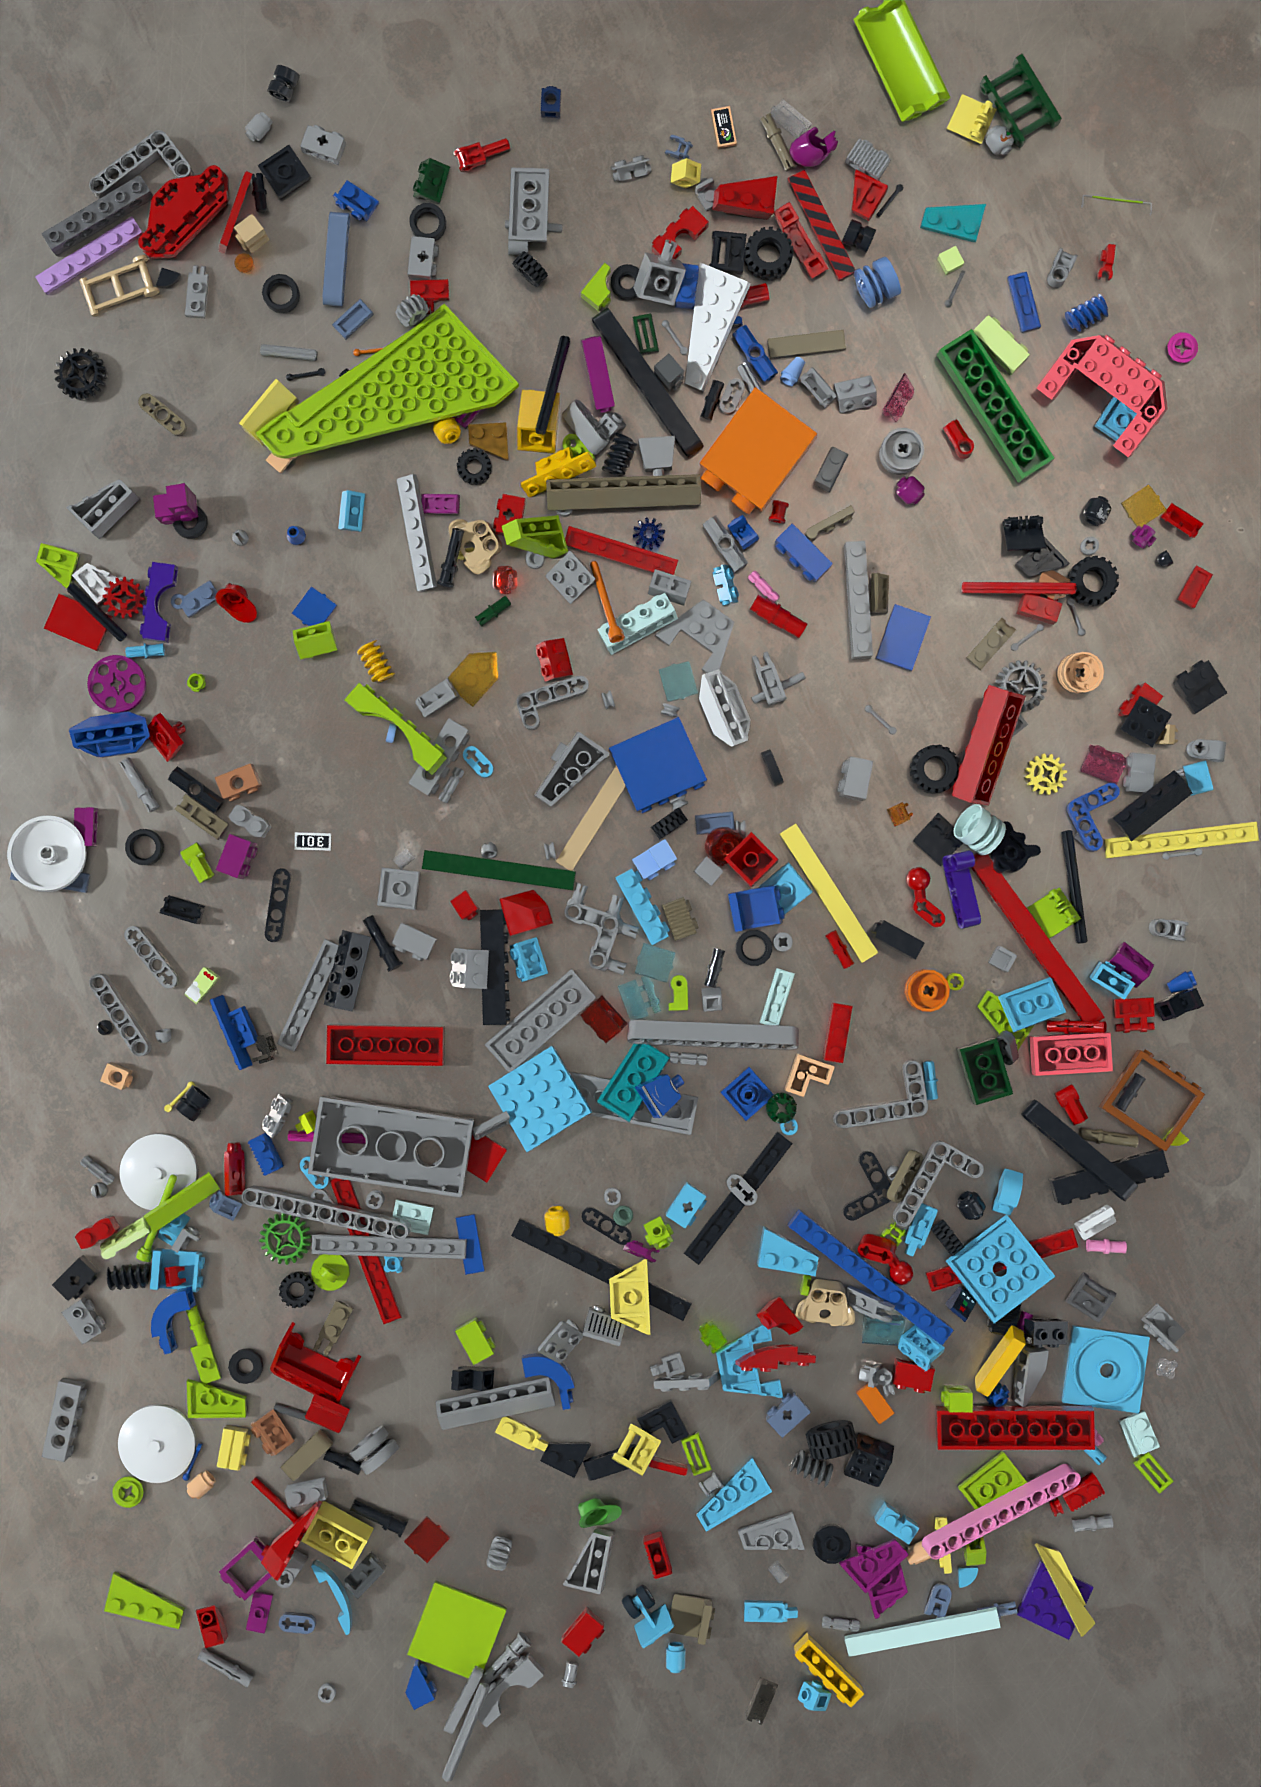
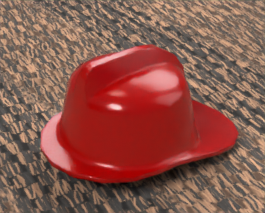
M228 583L225 588L216 593V602L236 620L249 623L257 617L256 607L248 599L247 591L242 586Z

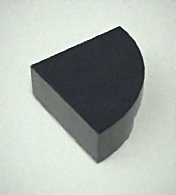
M161 268L156 286L158 288H167L178 282L181 274Z

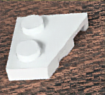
M88 563L72 574L73 578L97 606L105 600L102 598V595L108 593L104 588H110L109 582L111 581L115 584V578H117L109 572L99 570ZM120 585L115 587L111 593L116 592L120 588Z

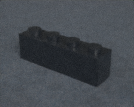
M1173 770L1113 819L1120 830L1132 842L1193 793L1185 780Z

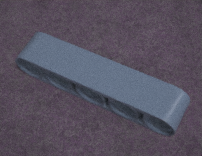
M329 212L323 305L343 306L350 228L349 213Z

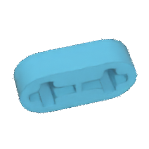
M469 746L465 748L463 758L475 772L484 778L491 776L494 770L491 762L476 747ZM469 750L471 752L476 751L475 756L479 759L477 762L472 758L467 759L469 756L467 752ZM480 762L485 766L488 764L489 773H481L482 769L478 764Z
M310 1156L304 1157L300 1162L301 1171L315 1188H325L329 1184L330 1177H325L324 1185L322 1183L317 1184V1176L308 1174L309 1168L306 1169L304 1167L306 1165L305 1160L310 1162Z

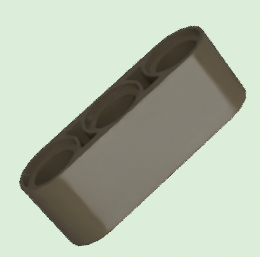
M320 1429L286 1460L280 1468L294 1482L334 1442Z

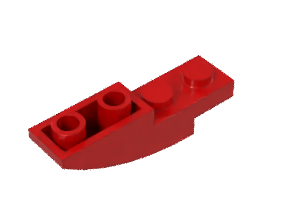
M780 1344L763 1347L747 1353L737 1359L735 1364L744 1371H753V1368H760L762 1372H771V1369H778V1361L780 1365H791V1362H798L799 1366H809V1363H816V1355L798 1352V1346L794 1344Z

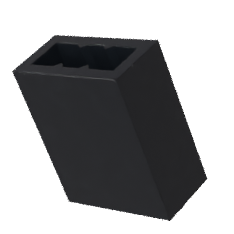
M885 920L875 922L870 931L873 933L871 936L873 939L916 960L925 942Z

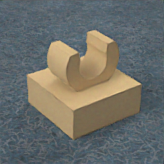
M1166 725L1155 744L1170 745L1177 743L1178 740L1175 739V732H1178V729L1175 728V725Z

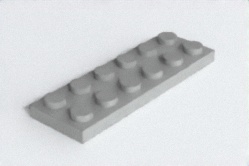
M571 969L484 1045L510 1073L597 997Z

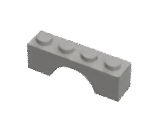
M530 1653L525 1656L521 1655L515 1661L516 1665L511 1669H505L497 1682L492 1681L489 1684L490 1690L478 1717L486 1728L501 1715L502 1708L499 1698L505 1689L514 1685L531 1688L544 1676V1668Z

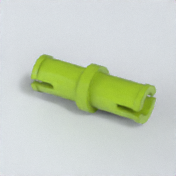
M197 1305L190 1310H185L191 1324L189 1327L190 1330H193L197 1346L208 1343L209 1339L204 1328L205 1322L201 1320Z

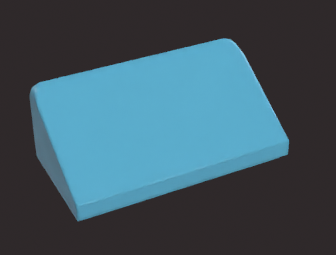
M350 490L342 492L338 529L361 532L365 493Z

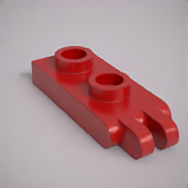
M240 1142L228 1143L227 1151L224 1152L226 1196L241 1195L245 1190V1158Z

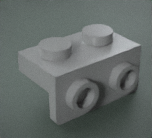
M871 375L834 383L840 413L877 405V391Z

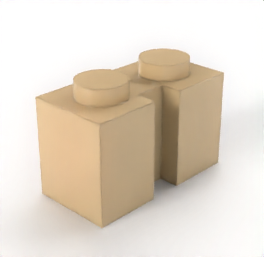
M253 214L234 227L237 233L234 236L244 251L248 249L251 254L269 241L264 228Z

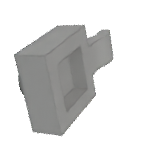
M680 1352L662 1357V1364L650 1366L653 1376L666 1372L667 1377L686 1371Z

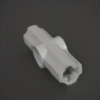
M717 515L703 523V527L734 573L748 564V561L735 544L733 537L729 535ZM722 540H728L731 546L729 548H723L720 545V542Z

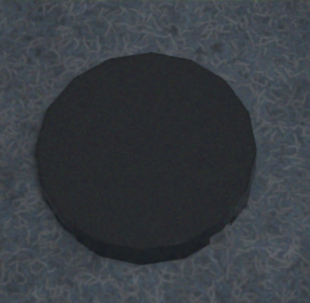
M827 1524L816 1531L813 1537V1549L815 1555L823 1562L836 1564L843 1561L850 1552L851 1540L843 1527L836 1524Z

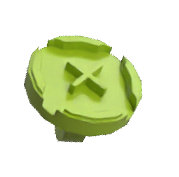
M321 1254L314 1261L311 1268V1276L314 1283L326 1291H334L341 1288L347 1282L350 1275L348 1261L342 1255Z

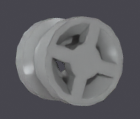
M778 933L773 938V946L778 951H787L792 946V938L787 933Z

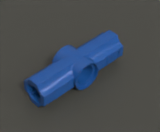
M747 325L740 327L732 334L746 355L747 361L753 365L763 382L769 381L778 374V371L765 354L763 346L757 342ZM752 350H757L760 353V356L752 357L750 355V352Z

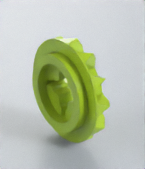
M127 1476L120 1478L115 1483L112 1494L118 1505L131 1508L142 1500L144 1491L142 1484L137 1478ZM132 1485L133 1487L131 1492L133 1493V1495L129 1494L126 1498H124L126 1493L124 1488L128 1489Z

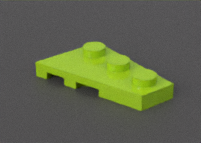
M988 990L977 1005L978 1009L999 1034L1002 1031H1008L1013 1034L1017 1049L1019 1050L1034 1025L1013 1033L998 996Z
M187 1379L188 1418H246V1396Z

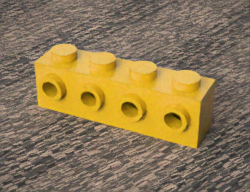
M808 1633L794 1645L795 1657L801 1663L805 1662L809 1666L810 1672L816 1677L819 1676L826 1688L832 1689L836 1693V1697L843 1704L846 1703L849 1707H852L864 1695L863 1687Z

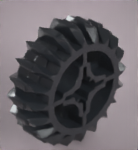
M73 348V354L66 351V358L60 356L63 362L56 363V366L60 369L54 370V373L59 375L55 377V381L60 382L57 385L58 388L63 389L62 392L65 395L69 394L71 399L76 396L77 400H81L83 396L84 399L88 400V394L95 397L94 391L101 392L102 390L99 388V385L105 386V382L102 379L107 378V375L103 373L107 370L105 366H102L103 360L99 359L98 354H93L90 349L85 352L84 348H80L78 353L77 349ZM85 360L91 363L89 365H79L77 361ZM72 366V371L67 377L68 369ZM78 369L83 372L82 377L84 378V380L81 377H79L80 375L78 374ZM93 371H95L94 378L90 383L89 378L94 373ZM73 383H82L85 387L74 388L70 385Z

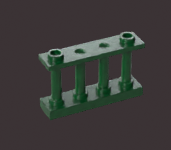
M1023 54L1015 58L1012 69L990 81L987 75L983 76L980 83L981 91L985 96L989 97L1005 126L1013 136V143L1017 144L1019 148L1023 147L1026 141L1024 137L1041 126L1049 124L1053 129L1059 125L1062 119ZM1016 75L1020 76L1023 84L1000 98L995 87ZM1026 91L1030 92L1033 101L1010 114L1004 104ZM1034 108H1039L1043 114L1042 117L1019 130L1014 120Z

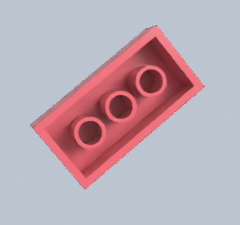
M1106 1032V1034L1075 1033L1029 1036L1032 1075L1113 1071L1110 1032Z

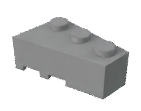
M120 479L101 488L96 494L84 497L79 503L66 507L98 539L140 499Z
M601 1528L594 1530L563 1586L601 1594L605 1586L615 1532Z

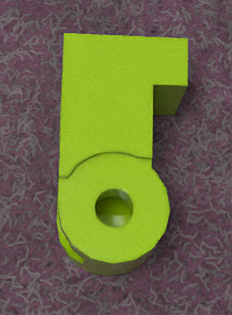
M676 975L670 983L673 989L674 1003H668L669 1011L688 1010L687 980L682 975Z

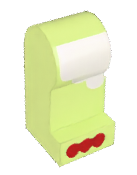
M203 967L184 995L197 1005L221 977L208 967Z

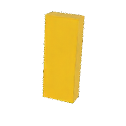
M1011 1325L975 1376L976 1391L987 1397L990 1395L1026 1345L1024 1331Z

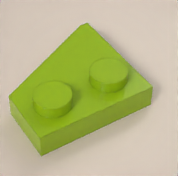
M41 543L36 562L67 589L72 583V574L75 572L79 554Z

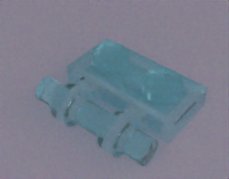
M648 975L641 977L644 985L638 986L635 979L618 986L630 1021L649 1016L646 1008L651 1006L654 1013L661 1011L659 1006L660 1000L656 998L653 981H650ZM646 990L649 1001L644 1003L640 992Z

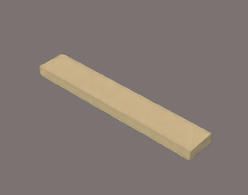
M615 766L556 860V863L569 871H573L626 787L617 766Z

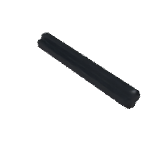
M74 583L68 586L67 592L118 641L122 642L127 637V634Z

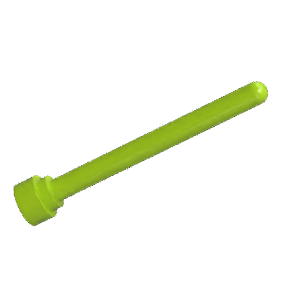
M170 1175L159 1205L170 1198L177 1180L176 1175ZM150 1228L144 1246L138 1249L137 1259L143 1262L151 1261L153 1256V1249L151 1247L157 1231L154 1233Z

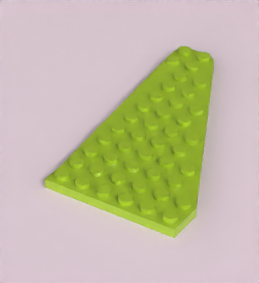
M444 303L416 327L288 412L285 411L256 432V436L274 456L284 459L493 407L519 387V383Z

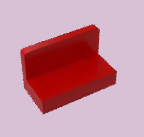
M314 1394L305 1419L340 1433L350 1409Z

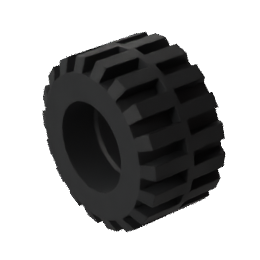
M769 226L768 230L763 227L760 232L756 230L753 236H750L745 248V264L748 265L749 272H754L753 276L756 278L759 275L761 280H765V277L769 281L773 280V277L778 279L781 277V274L784 275L791 265L793 257L792 241L790 238L787 239L785 232L783 234L780 233L781 229L779 228L775 231L773 227ZM770 245L779 251L780 257L774 262H765L759 257L757 252L761 247Z
M1088 556L1073 566L1068 576L1071 580L1070 583H1076V593L1071 597L1073 599L1076 598L1078 600L1077 603H1084V606L1092 605L1093 607L1103 604L1115 594L1116 588L1119 586V582H1117L1119 574L1115 573L1117 568L1111 566L1112 562L1110 560L1107 562L1105 557ZM1087 571H1094L1101 576L1103 585L1100 591H1090L1084 585L1083 576Z
M939 744L930 745L918 751L910 764V776L913 778V783L917 784V788L932 794L950 789L958 778L960 767L958 764L960 761L955 757L954 751L951 752L950 748ZM931 758L940 759L945 765L946 772L940 780H931L925 774V763Z
M837 1420L826 1422L811 1428L805 1434L811 1458L827 1460L851 1453L858 1447L851 1421Z

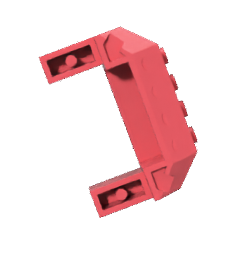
M1107 334L1105 336L1098 335L1071 340L1040 382L1037 389L1053 400L1078 369L1137 413L1113 445L1124 455L1131 457L1168 409L1165 382L1161 379L1162 375L1154 369L1152 371L1148 370L1145 367V362L1139 358H1136V360L1132 358L1130 351L1123 346L1120 348L1114 344L1115 340Z

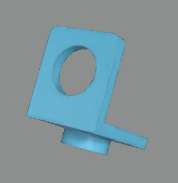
M184 1213L162 1227L157 1237L173 1246L180 1232L189 1222L190 1217ZM164 1234L170 1236L172 1240L166 1238Z

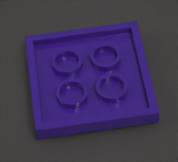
M1040 1561L1019 1604L1017 1615L1069 1640L1075 1625L1044 1563ZM1072 1576L1085 1603H1087L1094 1587Z

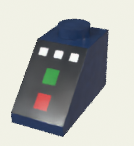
M959 1286L945 1304L954 1314L966 1322L976 1304V1300L966 1288L963 1289Z

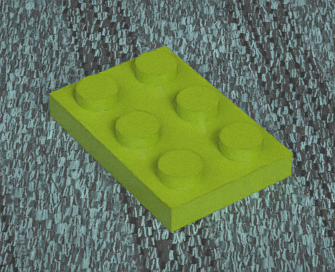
M1002 1451L957 1487L976 1510L1028 1482Z

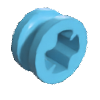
M794 1119L790 1120L794 1123L792 1124L794 1126L793 1130L785 1131V1123L780 1124L784 1134L793 1135L796 1133L798 1124Z

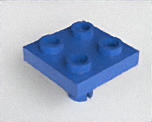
M750 1067L744 1070L721 1091L722 1095L745 1121L762 1108L769 1098L774 1095Z

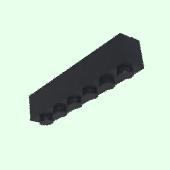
M502 909L480 910L481 950H489L487 989H482L483 1025H506L507 1021H510V1009L506 1008V1001H510V990H506V982H509V971H506L505 963H509V952H505V944H508V932H505L504 925L507 924Z
M1160 1148L1111 1161L1136 1184L1145 1183L1146 1179L1151 1177L1153 1179L1163 1178L1165 1173H1169L1164 1151ZM1085 1169L1049 1179L1054 1201L1061 1203V1205L1070 1204L1076 1198L1080 1200L1088 1199L1091 1197L1090 1194L1098 1193V1195L1109 1192L1107 1187Z

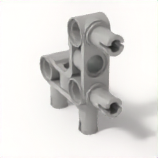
M576 883L572 899H569L567 902L565 916L575 923L581 925L584 923L596 928L598 936L595 945L592 946L590 951V965L594 969L601 971L610 970L623 975L625 970L617 967L626 968L627 963L613 960L610 957L616 934L620 933L635 939L637 934L629 930L638 932L639 927L624 923L621 920L619 913L625 898L620 897L618 904H616L618 896L613 895L609 910L603 912L584 905L583 900L588 886L583 885L581 892H579L582 884ZM572 906L577 907L579 910L578 916L574 918L568 915V909ZM609 918L615 921V927L611 930L606 929L604 926L605 920ZM595 955L602 956V965H594L592 958Z

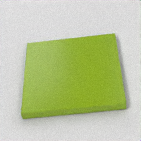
M435 1581L407 1655L469 1678L475 1665L482 1669L485 1668L507 1608Z

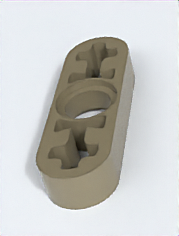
M149 393L142 394L139 397L138 404L140 408L174 436L185 434L187 430L186 423ZM146 399L149 401L151 399L150 402L156 408L153 410L148 405L145 406L144 400ZM160 410L167 411L168 416L166 419H158L157 415ZM171 419L176 424L181 423L180 431L178 429L174 431V426L171 423H169Z
M910 1150L906 1154L888 1189L887 1198L895 1203H900L903 1200L922 1164V1153Z

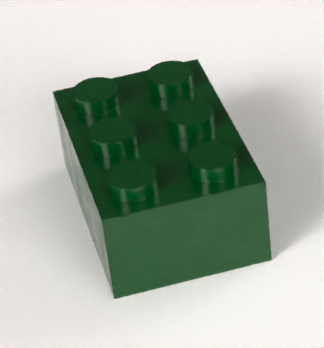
M989 1038L956 1048L973 1104L979 1105L1013 1094L997 1038Z

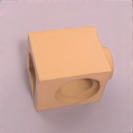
M110 1062L107 1063L100 1081L123 1090L126 1089V1086H130L133 1080V1076H131L133 1071ZM116 1072H120L122 1074V1080L120 1082L116 1081L114 1078V1074Z

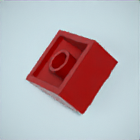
M752 832L724 858L728 865L750 888L779 860Z

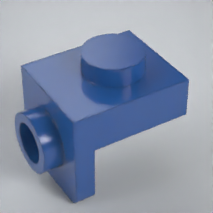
M744 515L733 519L728 524L731 535L743 550L759 540L758 535L747 523Z

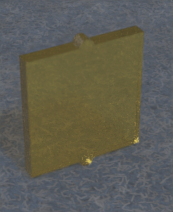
M1149 484L1121 503L1128 513V518H1131L1137 527L1138 525L1142 527L1166 511V508L1159 499L1160 496L1156 495Z

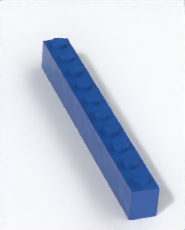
M800 1209L787 1224L789 1228L882 1300L893 1304L895 1310L939 1344L943 1345L954 1331L946 1322Z

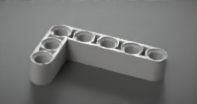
M156 130L90 180L89 187L93 194L100 199L129 182L160 157L177 178L194 176V172L166 133ZM159 139H165L163 144L157 145ZM143 151H150L147 156H141ZM171 154H176L173 160H169L168 157ZM129 162H134L133 167L126 168ZM188 169L185 175H180L181 170ZM118 173L119 177L115 180H112V175ZM99 185H104L101 191H96Z
M908 1060L903 1064L902 1070L907 1099L841 1109L834 1113V1123L840 1128H850L918 1117L926 1114L928 1103L922 1067L919 1062ZM910 1064L917 1066L914 1074H909L907 1071ZM913 1083L920 1085V1089L916 1093H912L910 1089ZM916 1102H922L923 1108L919 1112L914 1111V1104ZM897 1105H903L904 1112L901 1115L895 1114V1107ZM878 1108H884L885 1115L882 1118L876 1117L875 1113ZM859 1111L866 1112V1118L863 1121H858L856 1118ZM840 1114L847 1115L846 1123H838L837 1118Z
M941 1140L933 1142L905 1197L898 1203L893 1212L894 1221L902 1227L908 1226L912 1222L944 1163L972 1178L981 1177L984 1172L983 1165ZM944 1145V1153L941 1155L936 1154V1147ZM956 1154H960L962 1157L959 1164H954L952 1161ZM929 1162H935L936 1167L933 1171H927L926 1165ZM977 1164L978 1171L971 1174L969 1171L970 1166ZM924 1178L926 1185L923 1188H918L917 1181ZM911 1195H915L917 1198L916 1203L913 1205L907 1203V1199ZM906 1212L907 1219L905 1221H898L899 1213Z

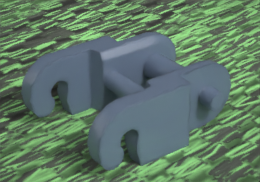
M671 135L670 139H675L676 142H679V146L676 152L666 150L665 154H670L671 157L677 159L679 157L689 159L687 154L689 148L693 147L691 142H686L685 138ZM682 145L686 146L684 153L680 152Z

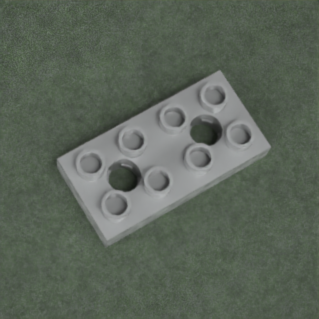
M323 1095L319 1099L308 1174L461 1198L464 1191L472 1140V1128L474 1127L475 1119ZM351 1128L359 1129L366 1139L365 1147L363 1146L356 1153L347 1151L341 1140L342 1134ZM427 1140L436 1141L442 1149V1158L432 1165L424 1163L417 1153L418 1146Z

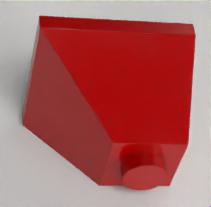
M534 890L499 899L510 936L553 924L548 905Z

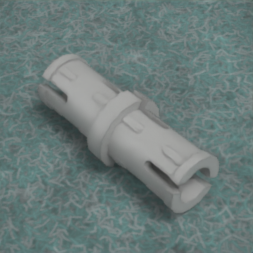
M1093 1515L1085 1519L1072 1520L1074 1532L1086 1530L1094 1532L1096 1529L1113 1528L1111 1515L1094 1517Z

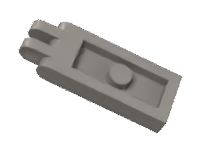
M194 265L193 273L189 272L185 308L186 317L205 319L209 274H206V266H201L200 273H198V265Z

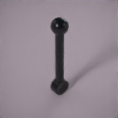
M902 184L896 186L895 192L876 216L880 217L895 196L904 189Z
M319 368L318 371L294 375L289 373L286 375V379L291 381L294 378L318 374L324 376L326 372L324 368Z

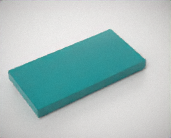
M633 1044L600 1095L597 1103L630 1122L643 1102L635 1087L659 1076L670 1057L649 1044Z

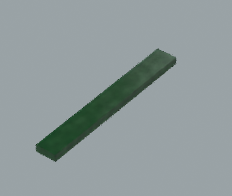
M424 850L422 869L566 890H574L576 871Z

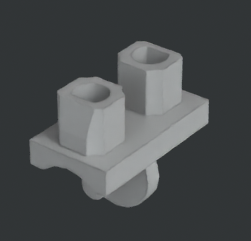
M877 1363L874 1366L865 1365L864 1368L860 1369L859 1380L868 1382V1387L874 1388L878 1384L886 1386L892 1382L893 1375L891 1371L883 1368L881 1363Z

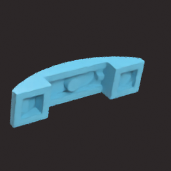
M316 1559L313 1561L311 1568L319 1583L327 1580L342 1609L337 1619L345 1634L348 1635L352 1629V1609L346 1590L335 1573L324 1563Z

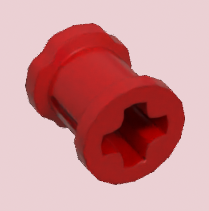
M773 500V510L768 520L774 523L785 524L786 520L784 517L789 504Z

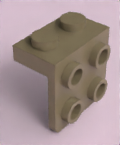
M674 1594L670 1615L675 1626L670 1630V1633L695 1637L698 1644L705 1645L706 1639H710L712 1627H709V1622L714 1619L715 1608H712V1600Z

